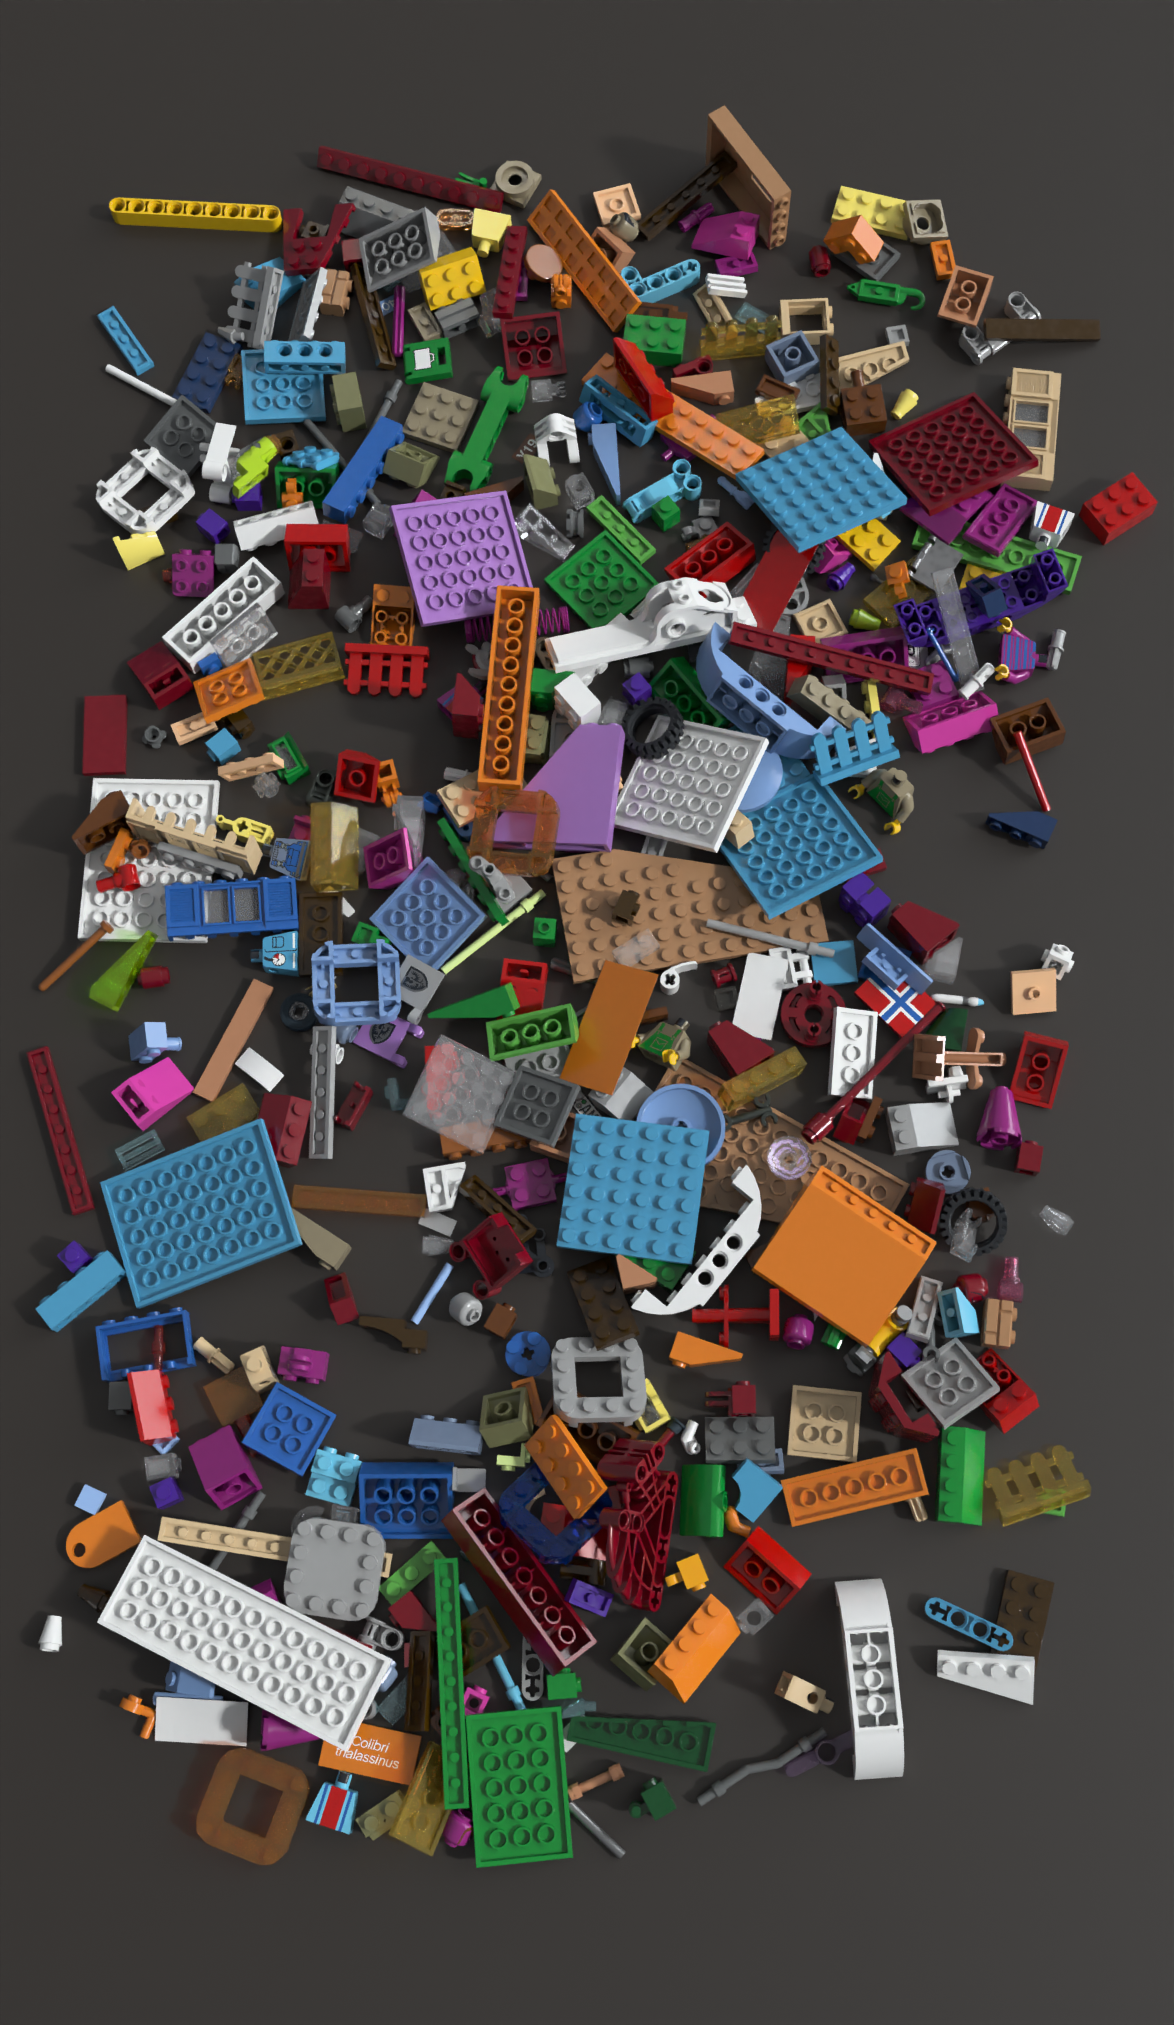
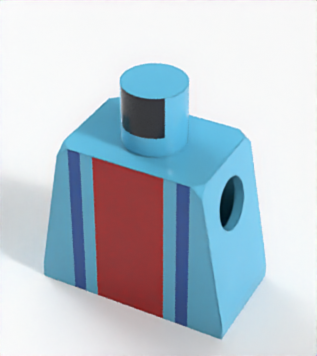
M339 1770L335 1783L324 1782L306 1820L346 1834L352 1833L358 1799V1791L349 1788L353 1774Z

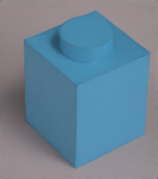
M223 728L205 743L208 748L206 752L214 762L217 760L221 765L241 751L238 742L226 728Z

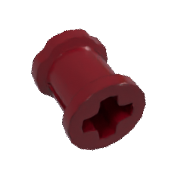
M727 963V966L716 971L714 969L710 970L711 978L716 988H720L721 984L731 980L734 982L738 980L731 963Z

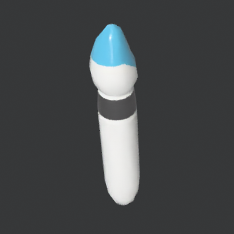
M933 994L930 996L935 1002L940 1001L942 1003L962 1004L972 1007L984 1004L982 999L976 997L969 998L947 994Z

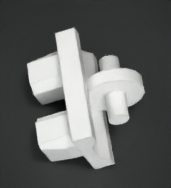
M960 1066L949 1068V1077L943 1078V1081L928 1080L926 1093H937L938 1098H946L948 1104L953 1103V1096H960V1089H966V1083L969 1081L968 1076L963 1075Z

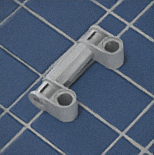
M1017 291L1009 295L1004 312L1010 319H1041L1037 308L1028 301L1024 294ZM967 325L963 328L959 338L960 347L976 365H980L983 359L994 355L1011 342L984 341V334L979 327L976 326L974 328Z
M367 1616L365 1618L367 1622L362 1634H359L358 1640L373 1646L372 1650H375L376 1646L392 1651L403 1648L406 1638L401 1630L387 1625L385 1622L374 1617ZM392 1633H396L398 1636V1642L395 1646H391L388 1643V1637ZM374 1699L370 1705L369 1713L365 1715L363 1720L372 1719L377 1714L378 1705Z

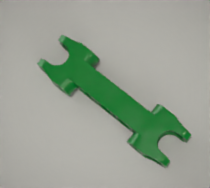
M497 366L487 378L481 392L480 399L486 402L484 410L464 453L456 450L453 452L448 462L444 484L447 480L456 483L459 479L468 478L472 480L470 491L483 488L488 484L493 471V463L487 460L509 412L519 413L524 405L529 384L528 376L523 374L517 383L508 386L502 383L504 378L503 367Z

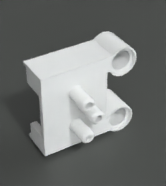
M216 423L210 444L201 442L199 445L200 451L207 452V455H200V461L203 462L202 477L214 481L209 491V499L213 502L232 504L233 482L239 476L236 464L240 457V449L231 447L236 430L235 425Z

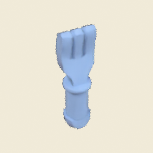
M718 477V484L726 489L730 495H733L744 509L748 510L754 503L748 493L737 490V487L731 484L725 477Z

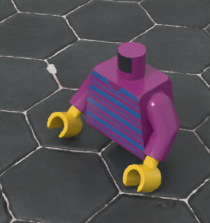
M1009 618L1000 619L999 622L1002 625L997 627V631L1000 633L1004 632L1005 634L1002 635L999 645L998 667L994 669L998 673L995 679H1003L1015 685L1031 677L1035 666L1046 667L1047 655L1035 654L1036 643L1015 629Z

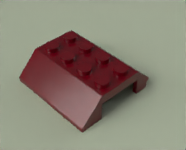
M888 1351L874 1366L868 1403L875 1413L879 1412L883 1419L881 1424L887 1433L891 1432L896 1437L927 1443L939 1435V1430L934 1427L936 1424L929 1413L913 1423L888 1385L902 1372Z

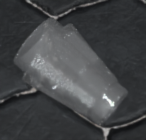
M1048 1205L1044 1207L1039 1215L1058 1235L1062 1234L1065 1236L1075 1223L1071 1216Z
M429 1234L428 1237L423 1236L422 1254H426L428 1257L448 1254L449 1247L454 1243V1239Z

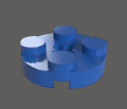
M523 1331L513 1336L507 1343L505 1357L509 1368L513 1372L529 1378L544 1372L550 1361L551 1350L546 1339L539 1333ZM524 1349L534 1350L535 1354L532 1355L531 1360H528L526 1357L522 1358Z

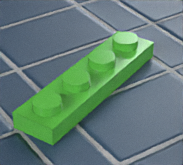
M602 495L586 507V511L640 565L656 553V549Z

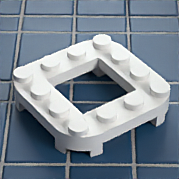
M151 447V449L139 452L135 449L130 452L133 458L106 483L102 480L97 483L96 500L108 516L131 534L156 532L195 495V490L184 469L181 471L165 459L156 448ZM149 473L170 490L143 513L141 510L137 511L121 497Z

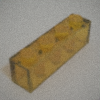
M796 1046L723 1083L717 1095L728 1112L753 1100L754 1097H759L800 1075L807 1063Z

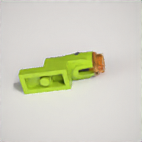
M266 435L240 449V457L236 464V470L240 476L233 482V495L237 499L268 476V463L279 453V449L282 448L281 442L275 435Z

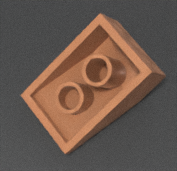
M956 265L937 317L976 328L985 307L994 276Z

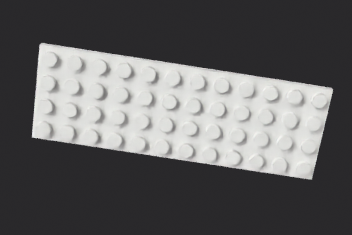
M146 1535L143 1536L97 1623L346 1752H348L392 1662V1659Z

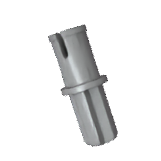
M1055 629L1053 631L1051 644L1047 647L1046 668L1048 670H1056L1058 668L1060 656L1064 652L1063 643L1066 636L1064 630Z

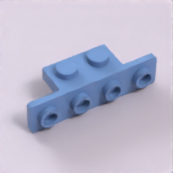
M867 923L857 935V939L871 950L861 962L893 990L905 981L922 995L933 982L925 972L870 923Z

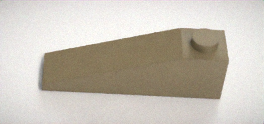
M291 1208L299 1234L320 1260L318 1264L327 1270H330L332 1267L337 1271L352 1249L351 1246Z

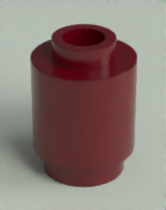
M822 245L814 246L808 253L812 272L816 277L827 276L831 269L828 249Z
M159 965L141 968L140 973H137L139 986L142 985L144 989H150L170 984L168 967Z

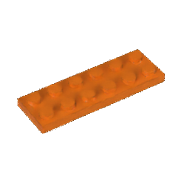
M917 1448L781 1480L792 1527L929 1495Z

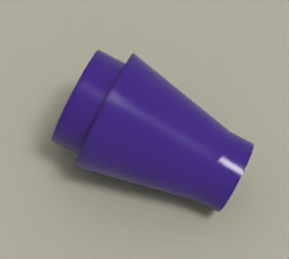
M847 562L830 573L826 580L828 587L835 592L843 590L855 572V567Z

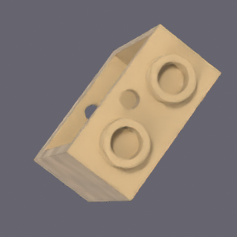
M828 298L780 300L779 320L781 339L796 333L790 332L789 316L822 314L823 330L802 331L810 345L820 344V336L824 334L833 336L834 325L830 323L832 306H828Z

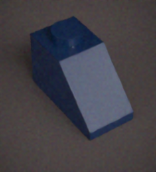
M985 574L965 583L979 610L986 617H997L1001 612L1008 609L1001 587Z

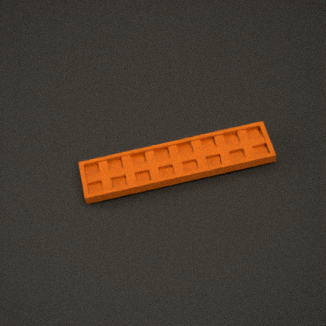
M550 189L527 221L543 242L558 253L562 260L563 268L572 277L573 281L610 329L618 333L626 323L627 314H633L642 302L555 190Z

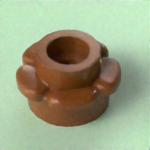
M140 838L139 840L132 841L130 844L131 854L138 859L146 858L151 852V845L148 844L146 839Z

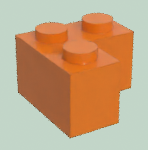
M862 215L833 222L823 240L834 254L849 251L860 265L875 261L884 244Z

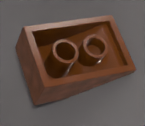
M121 790L110 792L105 798L101 799L73 834V841L84 855L115 840L121 827L128 829L130 832L132 831L125 818L130 804Z

